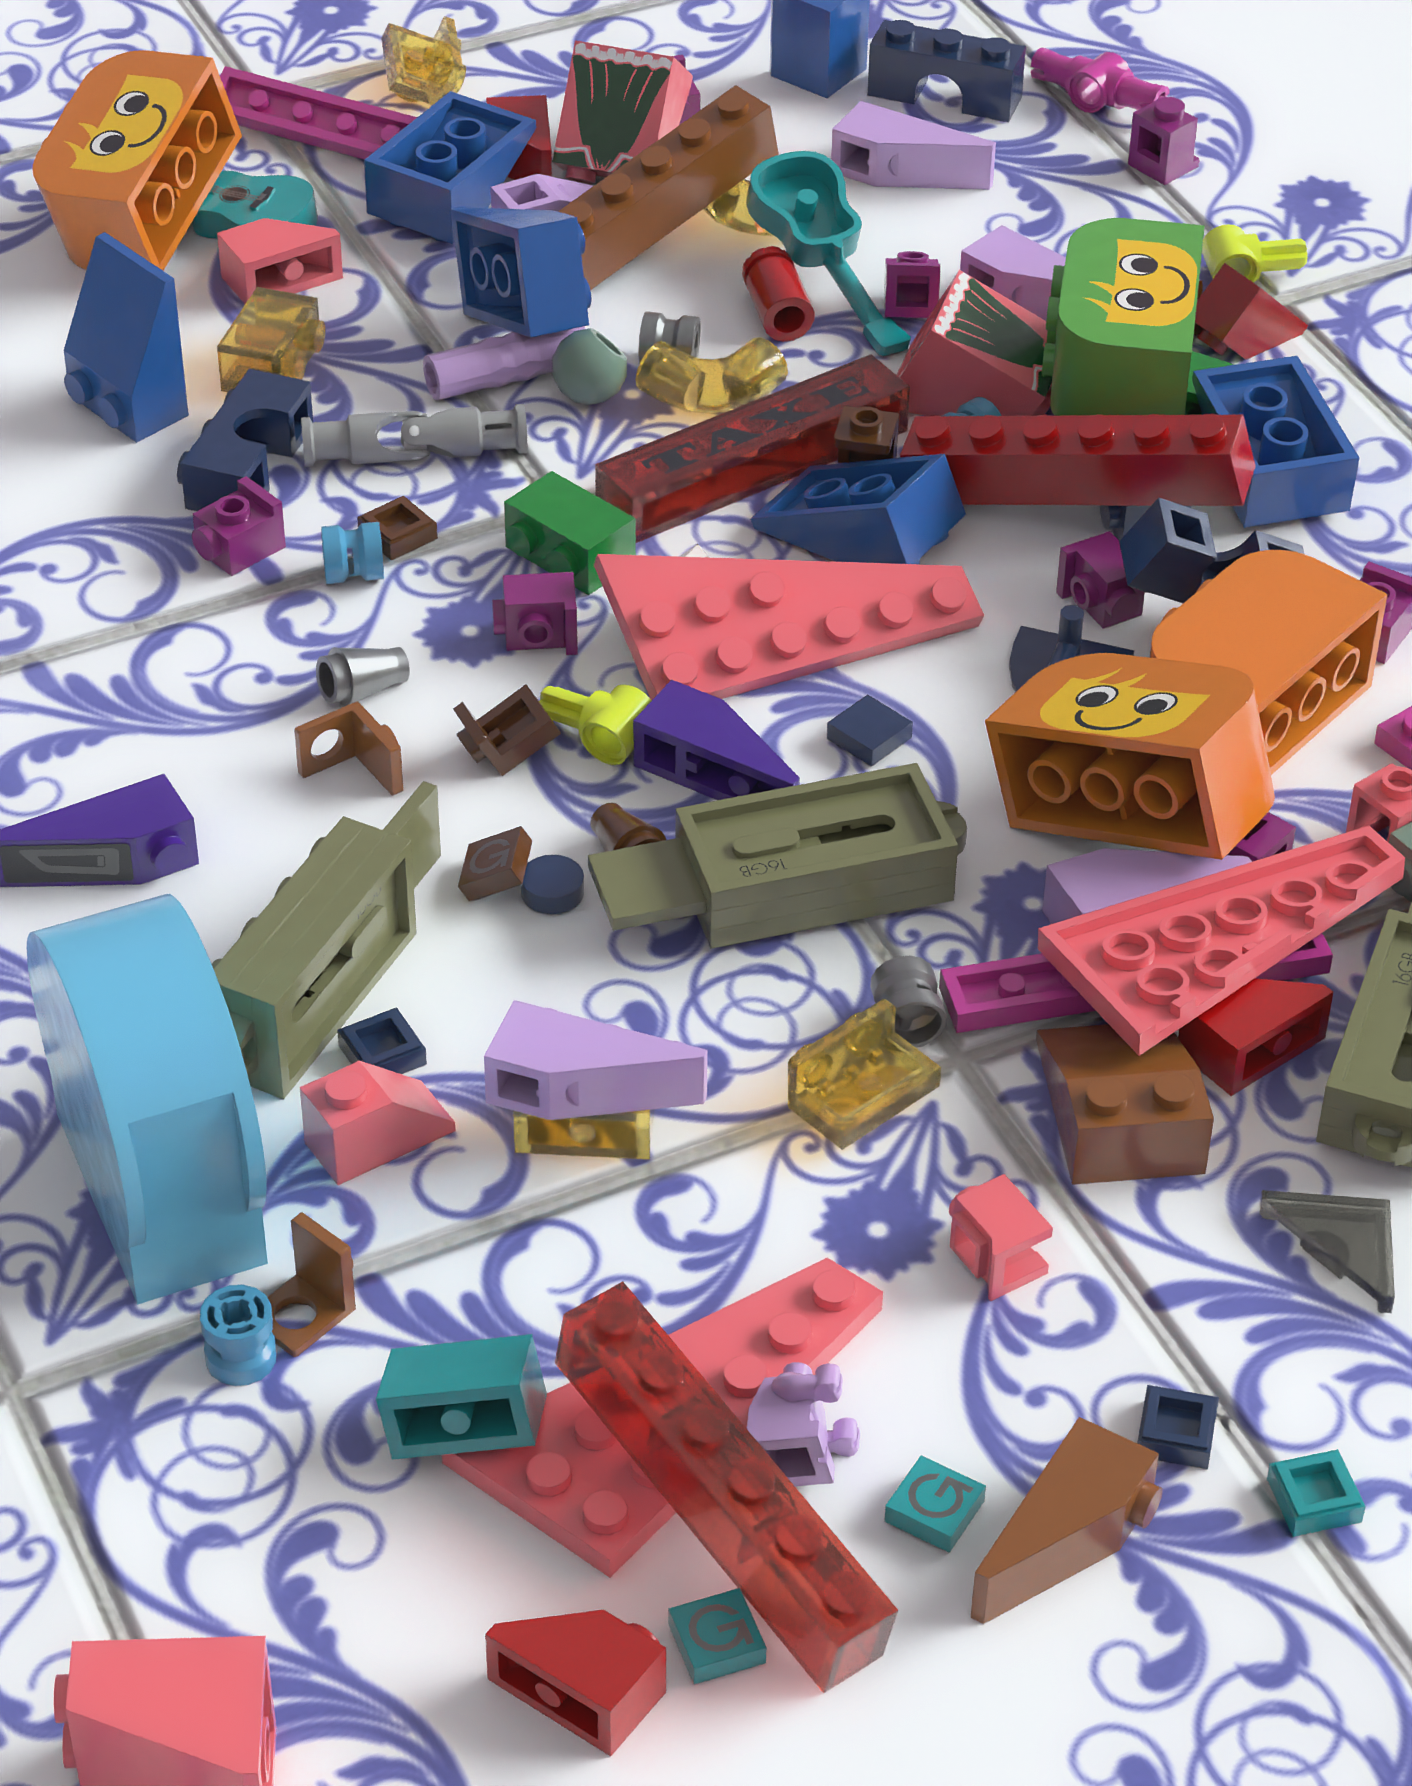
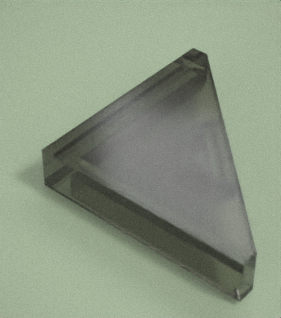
M1262 1190L1259 1204V1214L1262 1218L1280 1222L1300 1238L1299 1246L1339 1279L1347 1276L1373 1297L1377 1302L1378 1312L1392 1313L1395 1300L1390 1200Z

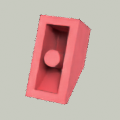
M263 218L217 233L221 277L248 308L343 278L340 233L336 229Z
M357 1061L299 1087L305 1144L337 1185L456 1131L455 1121L421 1080L362 1061Z

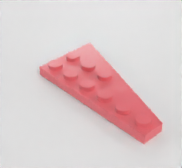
M597 554L594 563L598 577L651 700L657 696L671 679L717 698L724 699L975 628L980 625L984 617V613L962 566Z
M1366 826L1038 928V950L1140 1056L1402 880L1405 857L1373 828Z
M825 1258L656 1340L693 1384L691 1386L684 1380L681 1393L688 1402V1406L645 1356L646 1347H648L652 1360L664 1373L665 1367L654 1355V1350L665 1363H667V1356L655 1343H652V1346L648 1344L547 1393L535 1446L442 1455V1463L610 1578L731 1459L725 1452V1449H727L726 1445L723 1444L722 1448L695 1416L697 1413L701 1419L715 1424L706 1404L700 1398V1394L719 1415L718 1417L716 1416L719 1426L726 1429L722 1423L723 1420L742 1444L745 1445L749 1407L764 1378L777 1377L783 1373V1369L787 1364L793 1362L808 1365L812 1370V1374L815 1375L817 1367L829 1363L882 1310L883 1291L831 1259ZM730 1447L734 1455L739 1451Z

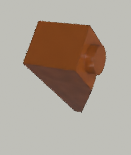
M1078 1417L975 1571L970 1618L982 1624L991 1621L1118 1552L1135 1525L1145 1529L1152 1521L1163 1493V1489L1155 1485L1159 1453Z

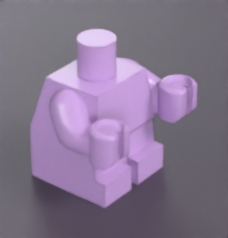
M793 1362L787 1364L783 1369V1373L777 1377L764 1378L749 1407L745 1442L748 1451L752 1454L751 1460L755 1464V1471L759 1482L774 1481L779 1488L834 1483L835 1472L831 1453L835 1452L838 1455L848 1457L854 1456L857 1453L860 1442V1430L855 1419L848 1417L840 1418L834 1422L833 1430H827L825 1410L822 1402H837L842 1394L843 1377L838 1365L833 1363L822 1364L817 1367L815 1375H813L808 1365Z

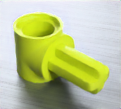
M1230 224L1215 227L1203 238L1202 255L1212 279L1224 263L1253 283L1259 280L1261 272L1300 269L1307 264V247L1302 239L1259 241L1257 234H1245L1241 228Z
M622 684L616 686L610 693L598 690L591 694L590 697L559 687L546 686L541 692L539 702L553 721L579 729L580 739L592 756L609 765H620L634 750L633 720L652 700L638 688Z

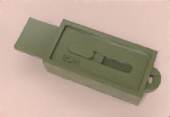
M912 763L676 808L674 839L588 855V868L613 931L697 915L710 949L954 901L957 856L963 852L966 845L967 825L965 819L957 812L958 807L950 803L936 801L918 763Z
M423 781L383 830L343 816L326 837H320L314 843L309 857L293 876L283 879L277 888L275 897L259 916L251 918L245 924L240 938L222 959H216L212 963L236 1032L251 1087L285 1099L337 1034V1030L345 1024L417 934L414 889L441 857L437 785Z
M1412 902L1408 913L1389 909L1326 1083L1316 1142L1358 1153L1363 1158L1366 1155L1379 1161L1392 1162L1394 1166L1403 1165L1412 1168Z

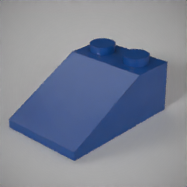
M450 91L364 160L367 214L387 220L393 225L404 226L429 235L435 240L453 244L454 234L450 209L458 207L488 208L490 206V187L504 183L536 130V120Z
M471 207L450 209L464 315L530 338L589 325L588 308L591 306L592 297L589 284L583 274L581 255L585 252V237L581 226L578 224L577 217L554 210Z
M104 232L95 238L63 352L66 367L64 384L73 401L84 405L101 417L108 426L118 429L137 443L189 416L175 281L172 276Z
M1298 355L1193 371L1192 382L1202 415L1243 414L1255 469L1244 505L1232 506L1244 528L1350 511L1360 457Z
M945 454L809 466L751 517L750 520L754 529L836 562L920 564V558L933 546L946 540L949 536L948 531L966 515Z

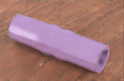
M585 327L531 338L512 331L502 337H487L477 343L428 354L423 359V372L428 390L435 400H441L486 388L503 387L511 382L528 381L538 375L552 372V356L560 341L572 332L583 330Z

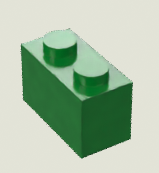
M550 471L504 501L506 547L549 573L573 572L575 588L588 596L602 587L594 567L597 554L636 555V518L553 471Z

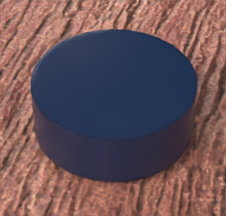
M544 855L527 863L523 884L521 885V897L529 908L544 914H560L572 910L582 901L584 896V873L576 861L562 855Z

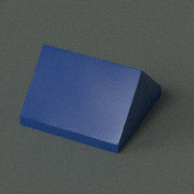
M771 0L770 75L824 98H829L867 70L870 0Z

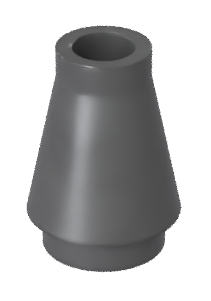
M334 647L329 651L328 655L319 657L316 663V679L321 695L328 703L339 702L342 706H347L391 685L406 682L410 674L409 661L401 647L389 649Z

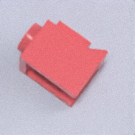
M1391 763L1354 784L1346 833L1366 826H1370L1376 832H1379L1389 826L1387 838L1389 843L1391 832L1412 822L1411 769Z
M1005 1174L979 1186L967 1187L954 1197L948 1210L949 1215L952 1217L950 1248L977 1279L982 1277L985 1280L990 1301L1048 1274L1049 1264L1031 1247L1051 1238L1053 1227Z

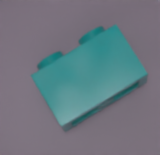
M528 1334L393 1348L390 1350L376 1396V1402L392 1460L535 1446L547 1392L533 1335Z

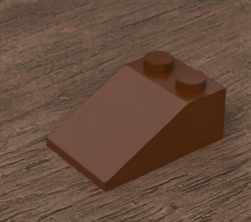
M1109 1024L1037 1030L1036 1042L1072 1185L1206 1174L1214 1117L1200 1069L1175 1032L1138 1056Z

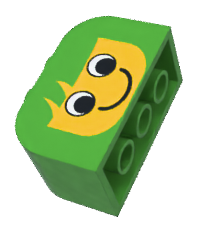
M1106 218L1087 223L1071 235L1067 246L1065 266L1054 265L1051 296H1049L1046 330L1048 331L1047 342L1044 348L1042 376L1052 377L1050 406L1055 416L1098 414L1184 415L1205 225L1131 218Z

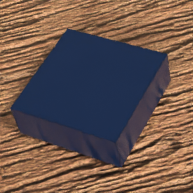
M867 694L827 722V739L868 765L873 766L912 738L913 722Z
M397 1007L337 1030L338 1046L351 1064L362 1061L399 1074H404L427 1065L425 1046Z
M1147 1385L1137 1444L1159 1453L1158 1461L1208 1469L1219 1397Z

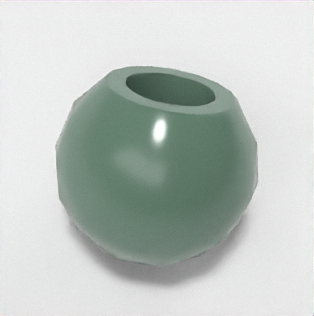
M593 328L578 330L560 341L552 356V376L559 390L575 403L586 405L603 403L620 391L627 377V358L612 341Z

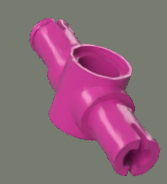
M1042 47L1034 53L1030 67L1034 68L1031 70L1032 78L1061 85V87L1065 88L1073 104L1078 109L1087 113L1097 112L1106 105L1119 110L1124 107L1139 110L1157 99L1170 94L1169 88L1136 78L1127 62L1114 52H1104L1094 59L1080 55L1070 58Z

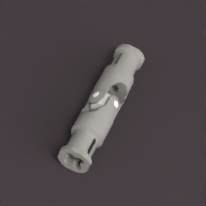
M515 404L513 410L480 412L477 407L449 408L435 413L431 417H427L426 413L418 411L352 414L348 415L347 420L312 422L310 417L301 418L305 467H313L315 461L350 459L352 464L419 460L429 456L430 452L452 458L481 456L483 450L516 448L518 453L528 452L524 404ZM402 421L401 443L404 451H393L383 447L377 438L380 429L392 422Z

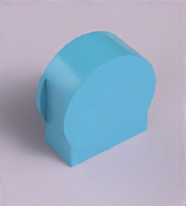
M164 894L30 932L27 937L26 946L30 986L41 1039L51 1074L57 1115L137 1305L268 1264L262 1213L267 1191L266 1167L252 1090L236 1032L218 979L200 936L181 903L173 895Z

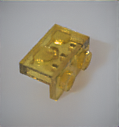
M444 16L434 38L388 23L381 37L389 91L394 92L406 101H421L430 105H434L450 91L455 93L460 91L466 75V65L462 64L460 53L461 39L457 37L454 19Z
M886 999L880 1000L863 1012L853 1014L844 1024L814 1043L801 1047L788 1061V1108L841 1150L940 1086L941 1066L895 1033L896 1007Z

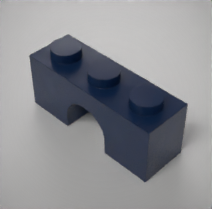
M884 20L869 47L867 96L915 104L928 81V75L939 74L950 78L959 87L962 94V114L1009 122L1022 99L1026 46L1013 44L999 37L986 39L964 35L955 29L937 30L915 26L907 20Z
M248 369L237 386L227 392L224 404L213 419H208L205 422L201 435L189 451H185L180 457L177 467V480L183 486L185 509L198 511L218 501L220 498L237 491V480L245 476L269 492L267 454H277L292 458L303 443L301 418L310 417L313 422L310 381Z
M1158 498L1119 541L1127 585L1142 592L1152 593L1180 603H1184L1192 597L1205 580L1214 579L1234 561L1250 553L1264 550H1287L1305 554L1302 545L1255 530L1238 547L1225 552H1216L1208 514L1162 498Z

